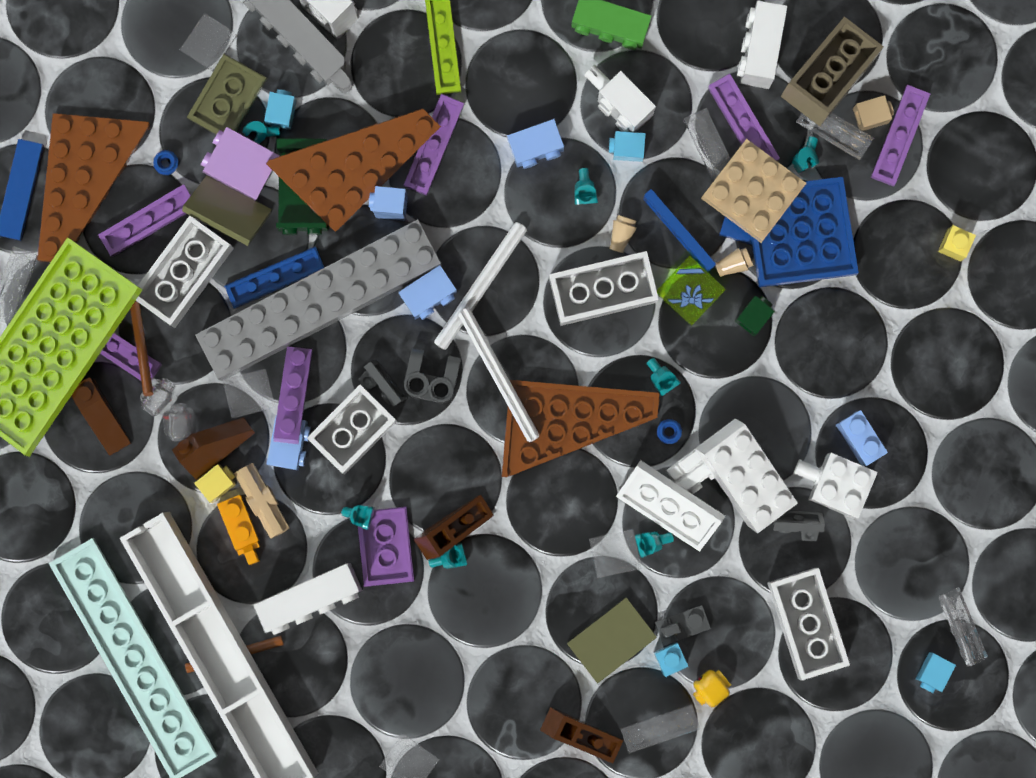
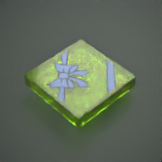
M689 256L657 289V294L692 326L726 289Z

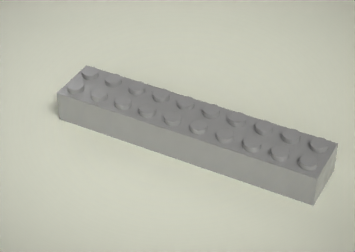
M416 220L199 332L195 336L218 380L223 381L287 348V346L289 347L403 288L439 265L442 267L421 224Z

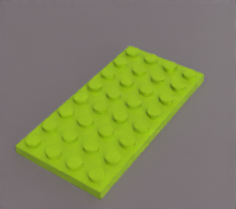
M68 237L0 336V437L28 457L31 456L143 291V289Z

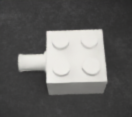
M594 65L591 67V71L588 70L584 75L599 90V109L606 116L611 114L617 120L615 124L622 132L636 133L653 116L656 106L621 71L613 79L609 80Z
M828 453L820 468L799 459L793 474L814 482L808 500L853 519H859L878 472L836 454Z

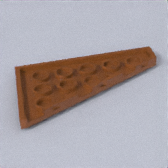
M422 108L269 159L266 164L336 232L369 199L370 192L375 193V186L381 187L441 126Z
M53 113L38 261L51 262L67 237L76 243L79 241L80 235L95 216L101 202L109 194L113 183L121 175L129 162V158L138 148V144L147 130L150 129L149 122Z
M510 380L537 429L539 438L528 442L508 407L502 477L507 478L656 419L658 417L659 393Z

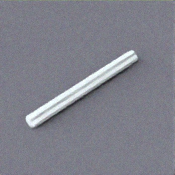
M516 222L511 227L435 339L434 343L440 348L447 349L463 326L458 313L465 308H470L473 311L526 233L527 228L521 223Z
M470 308L461 310L458 316L528 442L538 439L539 433L472 311Z

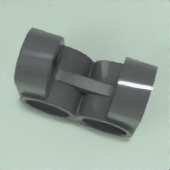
M412 348L404 381L406 392L413 398L439 404L449 402L455 392L461 358L449 355L444 378L421 373L425 350ZM414 379H421L424 382V387L420 392H414L410 388V384ZM445 384L448 387V394L445 397L435 395L434 392L437 385Z

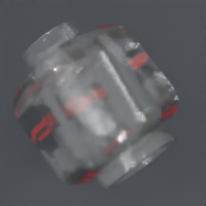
M163 378V380L152 379L154 394L152 396H144L142 392L140 396L141 406L153 416L158 414L165 415L177 401L178 395L174 390L176 386L166 378Z
M184 403L172 404L171 409L163 413L165 435L171 437L172 441H182L195 433L197 430L195 411L191 408H186Z

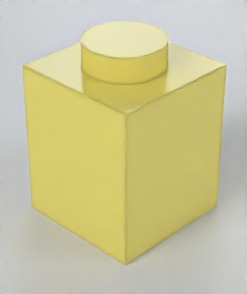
M953 225L947 229L938 252L961 262L967 258L976 235Z
M217 464L194 484L209 503H214L236 485L233 481L236 476L227 465L223 468Z

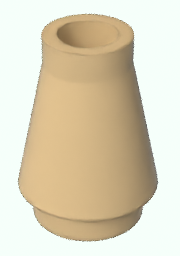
M618 215L617 219L613 220L609 249L624 253L625 247L637 229L635 227L636 220Z
M738 248L719 262H716L715 266L721 277L727 274L748 271V268L754 265L747 248L741 250Z

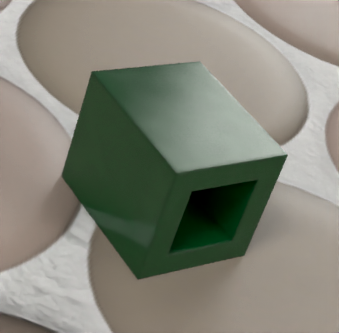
M754 296L735 322L752 336H755L775 312L771 308L773 304L763 296L760 298Z

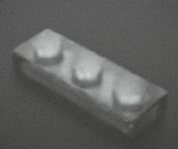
M707 108L684 118V123L714 182L731 158Z
M801 113L797 120L798 124L858 160L862 158L874 139L833 113L830 114L821 126H818L803 113Z
M13 246L0 279V321L7 324L10 323L17 313L38 255Z
M960 588L951 589L938 596L941 608L945 612L951 632L957 641L960 654L966 666L975 665L987 658V653Z
M691 704L620 729L628 753L699 730L700 726Z

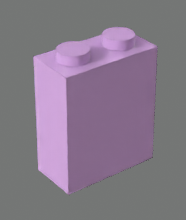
M226 127L224 132L219 130L213 141V144L216 145L213 153L207 152L201 163L205 167L203 173L256 201L272 171L266 162L269 159L279 157V155Z

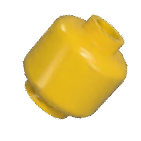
M707 670L693 682L694 689L696 690L693 696L701 706L706 703L710 707H716L729 696L731 684L719 670L716 672Z

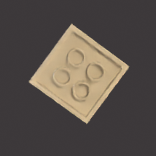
M746 139L701 199L762 243L804 188L806 182Z

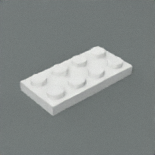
M641 460L616 496L699 552L725 517V515Z

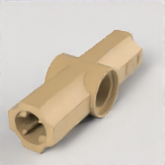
M254 463L235 472L234 475L247 496V503L255 516L259 517L268 536L272 539L290 529L277 506L278 501L270 487L264 483Z

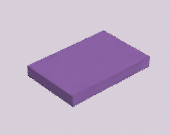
M407 507L374 510L370 529L366 530L358 526L364 587L413 582L414 573Z

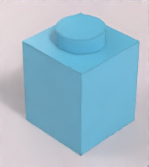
M277 90V93L270 92L264 119L266 125L291 130L297 103L295 97L291 96V92L285 90Z
M616 131L615 137L610 138L609 153H613V160L643 162L645 133Z
M677 642L653 652L665 677L688 667Z
M929 652L915 679L922 682L920 684L921 688L931 693H934L935 689L943 692L956 665Z

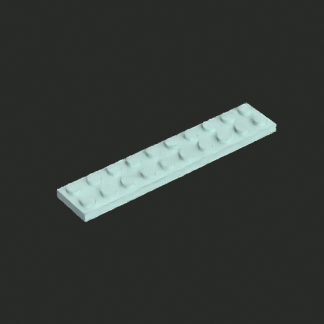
M92 538L50 562L51 569L169 777L181 778L217 757V753L95 539Z

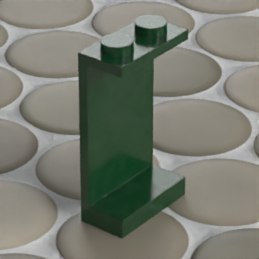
M277 139V150L279 151V156L327 141V139ZM279 177L278 223H276L278 231H282L283 235H297V231H307V235H322V231H328V224Z

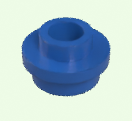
M169 150L157 153L153 161L154 168L162 175L173 174L179 164L177 156ZM169 159L171 161L170 165L163 167V160Z
M667 419L658 425L657 436L661 442L673 444L680 439L682 429L677 421ZM667 427H671L674 430V434L671 437L665 435L664 431Z

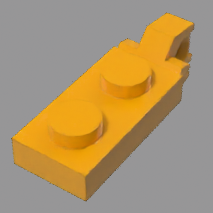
M237 495L218 503V509L238 555L244 554L249 565L259 562L260 560L255 549L260 547L258 542L260 540L242 496Z

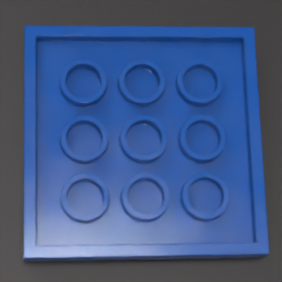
M843 177L805 181L806 185L763 242L760 243L751 236L759 287L855 276L859 273Z

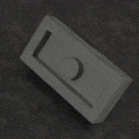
M377 360L370 361L364 366L366 371L358 380L367 391L379 385L383 400L394 407L402 404L407 399Z
M787 511L772 522L773 531L781 533L801 531L802 541H817L819 532H824L825 527L822 512Z
M702 605L655 622L663 646L711 629Z

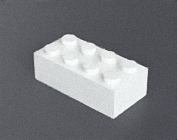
M189 216L139 283L138 287L143 289L136 301L170 326L176 328L234 248L196 219Z
M647 251L549 274L560 326L654 304L659 300Z
M734 419L695 448L747 526L755 532L759 533L798 504L747 426L739 420Z
M347 563L253 606L265 633L272 631L273 635L289 629L288 623L295 621L298 625L312 619L311 613L315 611L323 614L336 608L334 603L342 600L343 604L359 598L357 593L363 590L351 563Z
M812 568L768 582L798 679L805 680L849 666V660L819 568Z

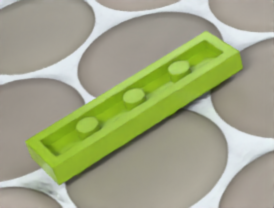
M425 0L436 93L441 95L461 92L450 0Z

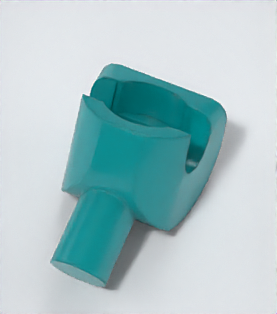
M259 121L247 123L242 130L245 136L254 131L256 137L253 141L257 144H260L266 137L279 136L278 126L266 127Z
M810 136L806 147L802 148L793 158V167L799 174L809 168L808 163L811 168L820 163L815 152L818 139Z
M587 168L579 169L580 181L575 184L574 203L576 205L598 203L595 184L592 180H589V170Z
M655 358L647 362V365L653 372L651 380L661 396L681 383L666 366L661 367Z
M362 505L353 508L344 507L341 514L344 517L350 518L354 525L369 530L375 507Z
M654 531L635 535L641 558L660 551L662 545L674 541L671 532L659 535L658 532Z
M461 542L457 543L440 557L429 559V566L433 568L443 565L445 569L466 566L467 561Z

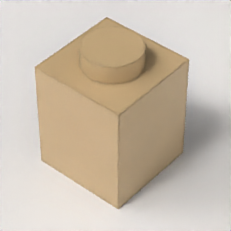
M885 95L857 103L853 108L860 132L888 124L892 120V115H894L893 106L890 101L886 100Z

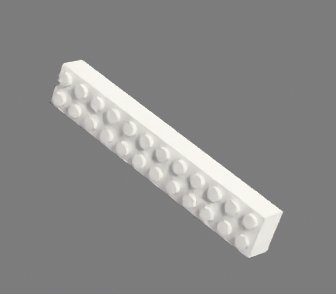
M161 513L144 523V526H140L120 538L122 544L255 778H314L319 773L171 513Z

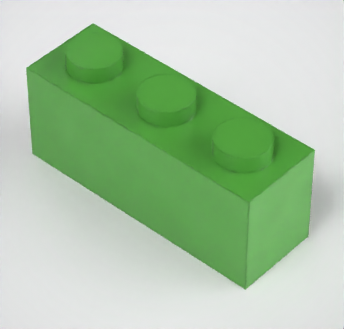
M579 0L571 27L575 28V32L588 36L591 33L598 35L599 39L604 42L612 43L614 40L623 43L622 46L627 49L636 50V48L642 49L652 16L603 0Z

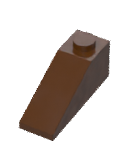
M89 377L80 382L71 396L109 456L132 444L97 381Z
M243 417L193 433L180 441L172 451L181 465L197 480L255 432Z
M478 495L414 538V541L426 560L440 557L492 518L494 514L483 497Z
M551 707L540 731L555 740L610 763L614 762L623 743L622 739Z

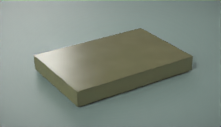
M223 54L187 118L216 135L219 130L224 132L226 127L237 132L266 83L267 77Z
M206 175L183 205L182 211L248 246L269 218L272 209Z
M625 598L570 640L567 645L598 684L657 637L629 600Z

